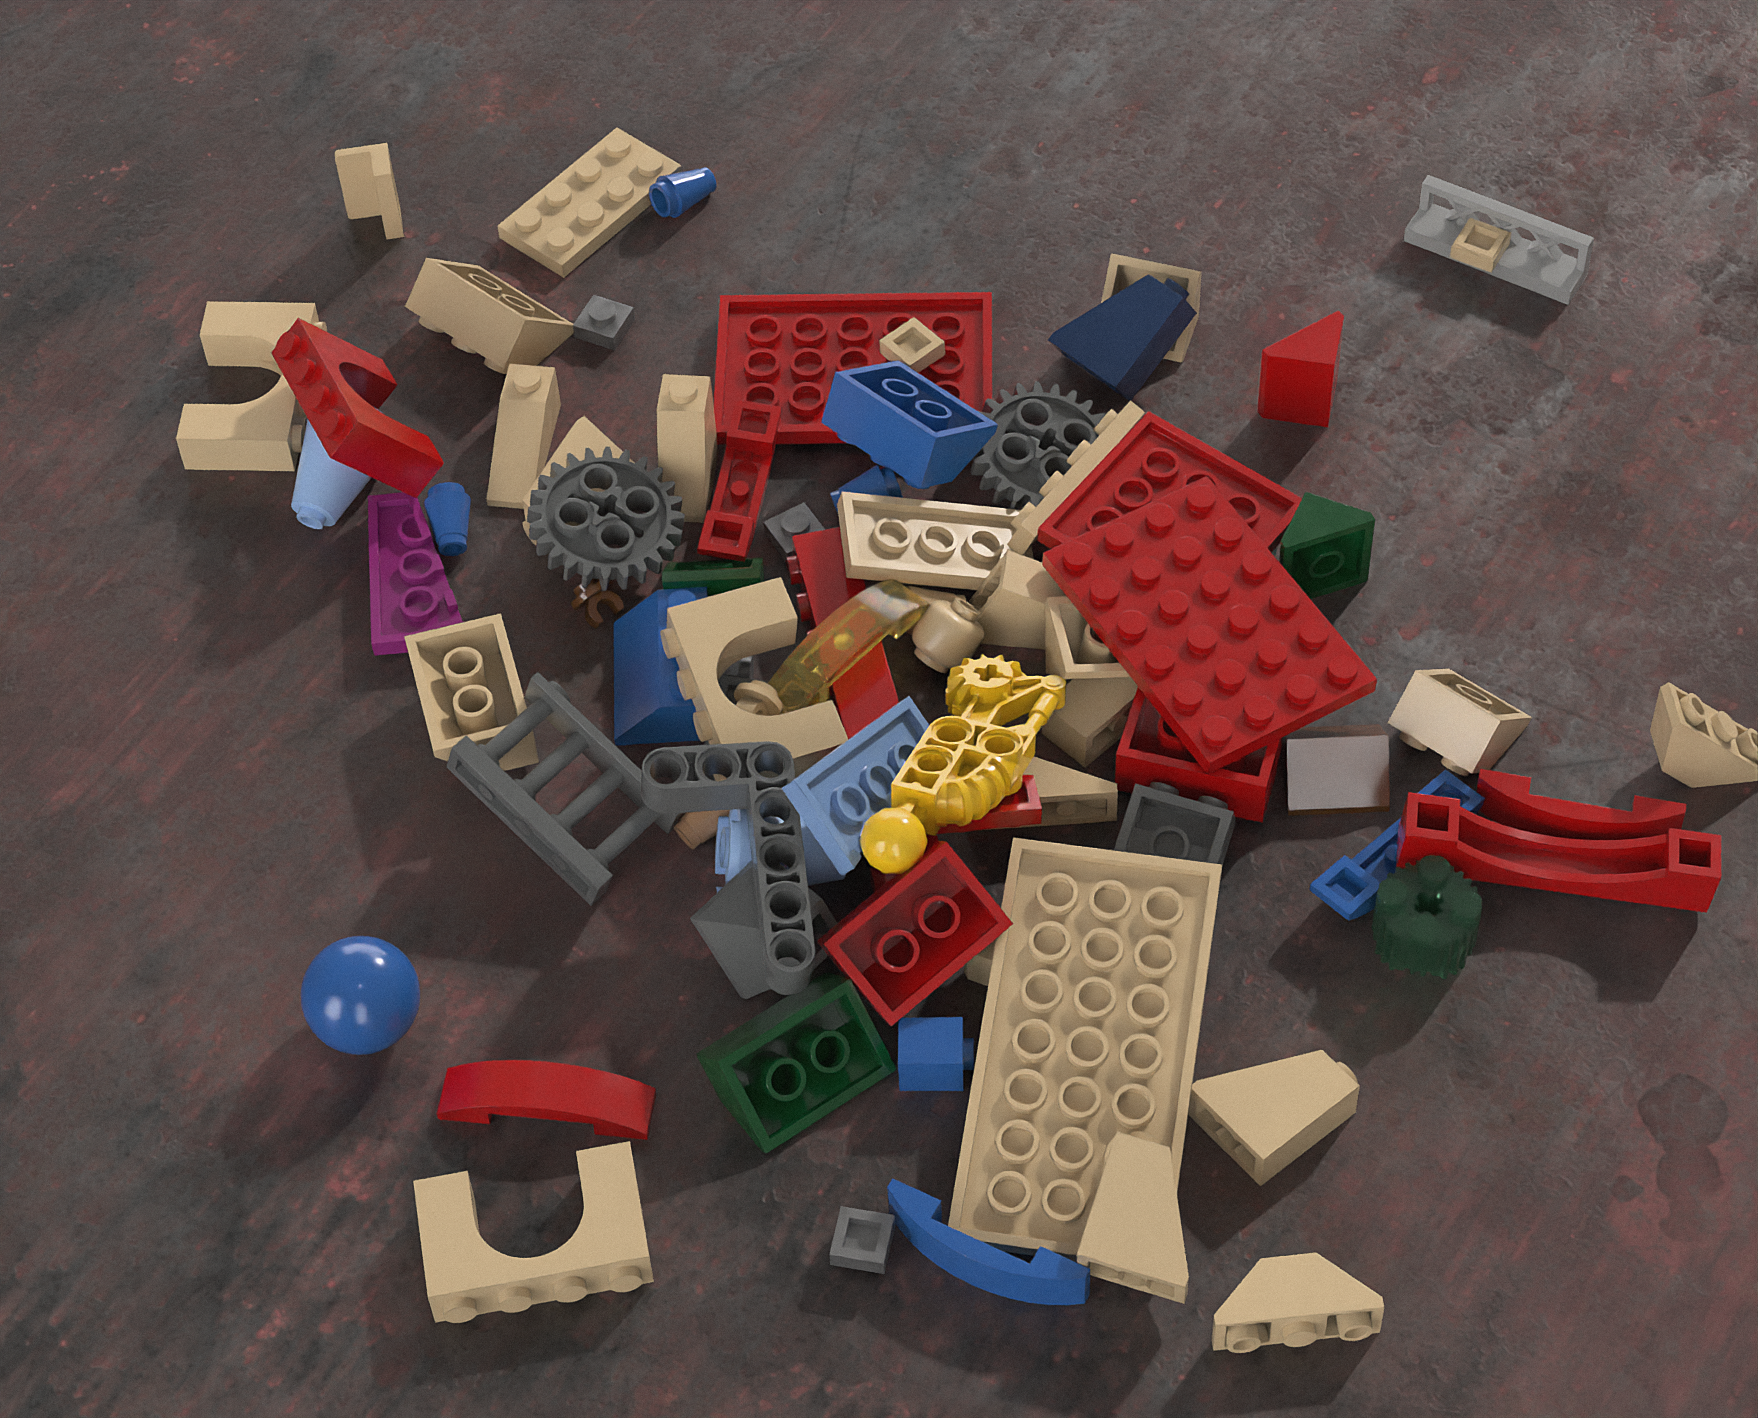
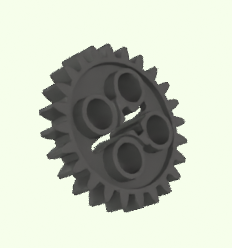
M1037 381L1034 383L1032 392L1029 393L1020 383L1016 384L1012 396L1004 389H1001L996 401L988 398L985 401L982 412L978 411L997 423L998 427L996 433L973 457L972 460L974 461L970 473L971 475H983L979 486L980 490L991 488L996 490L993 503L996 504L1006 498L1011 501L1009 509L1018 510L1020 506L1024 507L1028 502L1037 507L1045 498L1039 491L1056 471H1059L1063 476L1072 466L1066 461L1084 439L1089 444H1092L1099 435L1093 430L1103 419L1105 413L1091 415L1089 412L1093 401L1088 400L1081 405L1075 402L1077 391L1072 390L1066 397L1060 396L1058 384L1052 386L1050 393L1043 392L1041 384Z
M608 446L605 447L602 457L597 458L590 448H586L585 457L582 461H579L573 454L568 453L566 468L555 462L551 463L550 477L546 475L538 477V490H531L530 506L528 507L530 540H537L536 554L538 556L549 554L548 568L550 570L564 565L563 579L566 581L578 573L582 575V587L586 588L593 578L599 579L602 591L607 590L609 581L613 579L617 580L622 589H627L629 576H633L638 582L643 584L646 581L647 569L660 574L663 560L672 561L675 546H680L685 518V514L681 513L682 497L674 496L675 482H662V467L648 472L646 470L647 457H642L634 464L629 462V450L625 449L618 459L613 458L612 451ZM592 488H600V489H603V490H605V491H603V492H596V491H593V490H591V489H592ZM633 510H641V511H644V512H646V513H645V514H636V513H633L632 511H633ZM567 522H576V523H579L580 525H579V526H570V525H567V524H565V523H567ZM616 544L621 546L622 548L613 549L606 545Z

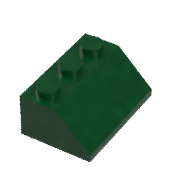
M828 972L811 981L800 993L787 996L696 1053L720 1101L765 1154L897 1070L851 979Z

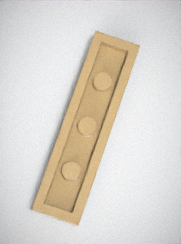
M1131 400L1119 414L1111 409L1093 430L1099 435L1092 444H1089L1084 439L1069 456L1066 462L1072 467L1063 476L1059 471H1056L1040 489L1039 493L1045 498L1037 507L1028 502L1014 518L1011 525L1017 530L1007 545L1016 553L1024 555L1037 540L1038 527L1139 422L1145 412Z

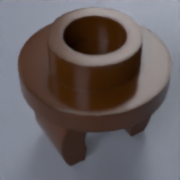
M593 578L586 588L582 587L581 583L573 590L577 598L571 602V606L574 610L585 606V619L589 625L596 629L604 621L597 611V604L603 603L608 605L615 616L622 611L624 605L616 593L607 590L602 591L599 579ZM613 580L609 581L607 590L614 584Z

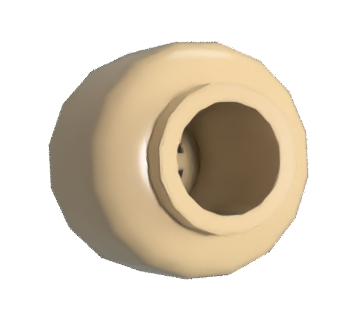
M957 597L952 603L943 600L932 602L912 632V639L916 645L914 654L922 662L941 673H947L952 667L961 666L963 658L971 659L984 640V629L976 620L980 612L968 602Z

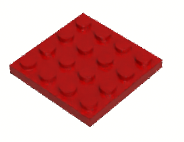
M1148 411L1038 527L1037 541L1052 549L1204 477H1208L1272 553L1281 543V539L1302 498Z

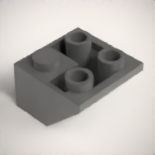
M751 860L690 918L740 997L745 999L771 989L766 983L763 971ZM780 863L768 865L775 871L787 870ZM808 887L815 945L813 971L828 956L817 940L833 928L837 922L823 899ZM783 909L773 912L775 916L783 919L795 916L792 912ZM784 957L778 960L780 964L786 967H795L801 964L792 957Z

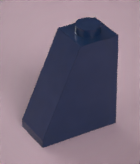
M1148 274L1053 332L1048 341L1063 356L1130 401L1197 312L1186 301L1190 294L1182 286L1170 278L1161 283Z

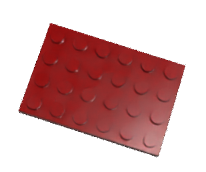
M992 292L720 295L714 390V415L718 445L726 444V435L736 399L782 407L776 444L846 443L838 438L835 431L821 423L835 372L890 362L880 353L879 340L913 317L945 342V355L920 371L919 374L976 411L982 412L985 401L988 398L992 399Z
M1204 477L1043 552V567L1207 774L1374 692L1378 679L1208 477Z

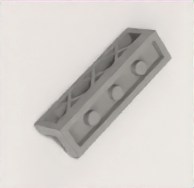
M1427 175L1422 183L1419 209L1406 226L1404 234L1405 242L1569 305L1587 277L1594 238L1430 175ZM1434 194L1447 199L1454 209L1449 210L1433 204ZM1477 211L1487 214L1495 223L1492 226L1512 233L1510 244L1492 273L1450 258L1451 246L1469 218L1480 221L1474 213ZM1521 227L1529 230L1536 240L1530 241L1522 238L1515 228ZM1563 243L1578 249V257L1574 258L1564 254L1557 244Z

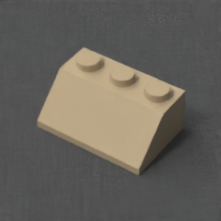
M426 258L405 305L406 308L420 316L418 322L422 326L438 333L446 332L453 337L451 343L454 346L469 353H479L485 357L484 364L487 367L502 374H507L509 364L537 366L574 333L571 322L478 265Z
M501 613L404 636L436 758L448 761L452 747L466 735L476 745H486L527 708ZM533 730L499 760V767L503 771L539 763Z

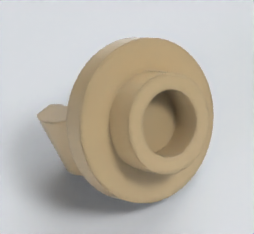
M753 680L750 683H740L734 691V697L737 701L736 706L749 713L773 716L779 715L783 708L781 700L777 697V691L765 682Z

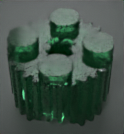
M1427 855L1421 861L1416 860V865L1413 866L1407 862L1404 869L1399 866L1396 867L1395 873L1389 872L1387 878L1379 884L1372 922L1373 940H1376V955H1381L1380 961L1382 963H1389L1388 969L1391 971L1394 969L1403 971L1405 968H1408L1410 974L1420 971L1421 976H1425L1427 972H1431L1432 976H1440L1442 979H1447L1448 973L1455 975L1458 968L1463 969L1466 964L1467 955L1471 956L1473 947L1476 945L1481 919L1482 899L1477 894V887H1471L1472 880L1470 878L1464 879V872L1462 871L1454 872V866L1450 865L1444 857Z

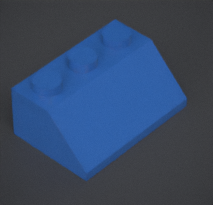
M899 360L835 372L821 423L837 433L840 440L856 445L868 453L873 462L889 467L901 475L906 484L917 489H928L930 486L952 482L991 439L998 427L997 423Z
M707 587L657 590L614 622L615 746L700 740L693 721V713L697 711L692 699L684 700L677 681V671L680 668L676 658L668 659L666 656L660 631L667 628V608L707 598Z

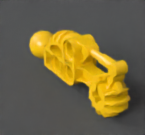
M981 654L977 660L963 658L961 666L952 667L950 669V676L947 679L945 702L948 705V713L954 716L938 718L929 725L891 783V808L880 810L864 823L860 845L868 863L883 873L902 874L914 867L923 858L927 844L926 834L935 836L940 827H947V824L964 826L969 824L972 819H981L990 809L997 807L1005 796L1017 792L1022 785V775L1035 755L1036 734L1041 726L1047 723L1054 710L1065 706V679L1058 675H1048L1046 677L1027 676L1021 672L1019 662H1005L1003 655H999L996 658H987L984 654ZM1029 713V718L1025 725H1015L1008 728L1001 727L1002 725L1024 714Z

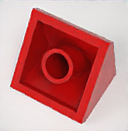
M1339 310L1262 349L1257 413L1262 418L1321 427L1329 426L1338 379L1344 315Z

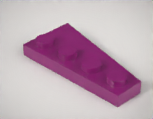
M404 492L368 495L371 645L374 656L407 653L408 649L404 636L463 623L455 596L447 581L441 559L432 541V536L418 498H414Z

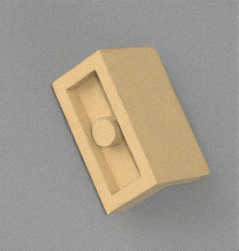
M382 143L336 150L335 161L348 218L358 219L381 215L386 240L404 237L400 203L388 144Z

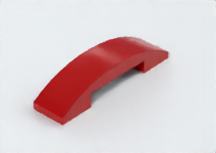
M735 400L726 435V450L711 508L706 513L697 554L745 562L763 505L782 407Z
M1480 769L1476 790L1478 794L1485 798L1480 811L1501 825L1541 835L1582 840H1626L1667 834L1669 828H1682L1687 805L1635 795L1631 811L1544 797L1529 794L1531 777Z
M532 1060L473 1062L447 1068L437 1117L441 1120L490 1124L492 1114L589 1123L593 1124L595 1135L648 1140L656 1099V1088L610 1072L563 1063Z

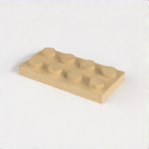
M615 128L498 225L499 238L564 278L651 205L649 198L650 186L656 182L659 176L682 172L681 165L621 129Z
M842 492L837 508L846 578L978 590L1006 551L1015 552L1007 543L1017 530L1011 525V522L1021 510ZM1032 546L1023 556L1034 559Z

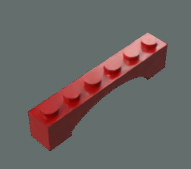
M1408 792L1398 827L1396 870L1707 913L1721 880V835L1669 828L1667 834L1626 840H1582L1553 837L1518 830L1485 819L1461 807L1460 799Z

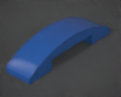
M1446 769L1418 792L1419 794L1460 799V806L1474 814L1480 810L1485 800L1484 797ZM1401 818L1353 859H1349L1346 855L1340 858L1310 884L1309 890L1348 921L1370 912L1401 891L1420 874L1418 872L1396 870L1398 827Z
M892 1178L887 1187L889 1214L895 1215V1224L906 1238L922 1254L945 1271L990 1293L1028 1303L1076 1305L1085 1304L1090 1295L1089 1268L1041 1246L1029 1264L942 1224L941 1200Z

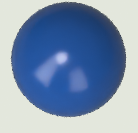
M352 936L328 945L312 960L305 972L301 985V1007L305 1020L312 1032L329 1047L353 1055L373 1054L391 1047L409 1031L420 1006V984L410 960L397 947L376 937Z

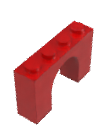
M297 318L291 328L280 336L271 354L328 456L335 461L417 498L442 467L444 461L429 436L377 410L397 386L386 364L382 359Z

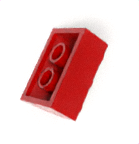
M1137 687L1116 753L1115 783L1117 784V790L1132 793L1135 784L1149 787L1150 782H1160L1180 791L1178 796L1198 801L1199 796L1213 797L1227 803V810L1234 811L1235 817L1263 823L1275 781L1283 737L1207 774L1140 688Z
M937 840L924 851L923 858L914 867L902 874H896L819 938L817 942L845 977L851 979L854 987L888 1025L892 1026L1012 926L1013 922L947 841Z

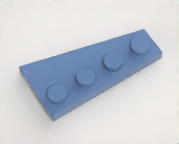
M910 696L894 705L782 788L841 876L854 869L862 857L860 855L862 851L860 837L864 823L880 810L891 808V783L929 727V724Z

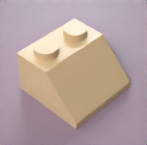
M1450 669L1415 670L1388 724L1401 731L1399 738L1408 745L1422 751H1426L1427 747L1443 756L1441 763L1445 767L1460 775L1468 776L1469 772L1479 773L1480 769L1490 770L1525 730L1532 717Z

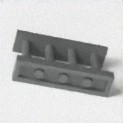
M537 672L530 678L524 697L531 705L486 745H476L467 735L452 747L446 767L592 906L606 893L613 877L609 872L608 864L653 822L668 835L677 824L681 813L665 814L649 809L643 803L641 797L642 770L570 703L568 694L559 684L554 681L548 682ZM544 719H547L567 739L522 780H513L499 767V760ZM582 753L603 774L558 815L553 813L549 815L536 802L535 795ZM616 788H619L639 809L596 849L589 848L586 850L572 837L571 830Z

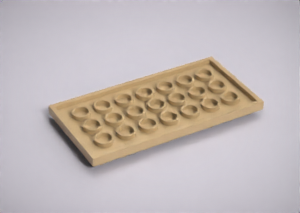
M1013 838L1001 907L1013 922V925L998 936L995 942L948 1223L949 1227L1001 1251L1035 1256L1041 1246L1077 1262L1078 1248L1116 1131L1130 1135L1133 1131L1148 1133L1160 1139L1162 1145L1170 1147L1176 1192L1178 1191L1222 873L1221 864Z

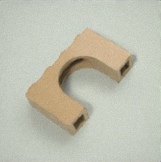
M207 301L200 338L208 366L262 367L278 373L281 377L268 393L247 403L231 405L184 404L176 440L185 469L295 471L298 453L302 451L306 430L304 423L307 416L271 352L276 347L280 336L291 328L297 318L327 332L326 323L319 322L315 303Z
M781 577L667 608V628L660 631L662 645L668 659L676 658L680 668L677 671L679 689L684 700L692 699L697 712L693 713V721L701 742L708 740L710 745L764 741L777 742L791 752L796 778L848 740L832 700L785 714L763 716L749 713L734 705L724 695L718 681L720 677L735 662L752 655L795 644L798 617ZM763 771L759 773L761 776L766 778H774L779 776L778 774L772 771ZM713 774L716 781L727 779L723 775Z
M630 1141L576 1151L584 1201L581 1222L573 1236L565 1244L548 1254L538 1257L517 1258L507 1256L494 1250L482 1239L479 1234L475 1197L468 1171L413 1181L427 1295L435 1323L442 1321L462 1323L473 1319L476 1315L501 1310L515 1313L526 1310L533 1304L554 1300L574 1302L584 1298L587 1294L608 1290L628 1292L637 1289L641 1284L654 1282Z

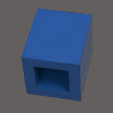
M963 1017L899 1019V1091H963V1070H974V1038H963Z

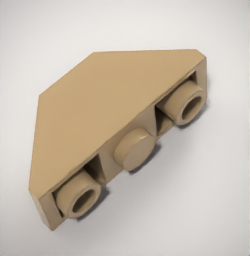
M1669 682L1660 687L1650 732L1663 772L1691 788L1758 781L1757 731L1752 728L1747 729L1733 721L1724 711H1716L1703 703L1695 694H1688Z
M1318 1253L1261 1258L1214 1314L1211 1340L1213 1351L1228 1349L1234 1353H1246L1257 1349L1261 1345L1280 1343L1290 1347H1302L1313 1343L1317 1339L1340 1337L1346 1341L1362 1340L1369 1337L1372 1333H1380L1384 1312L1383 1298Z

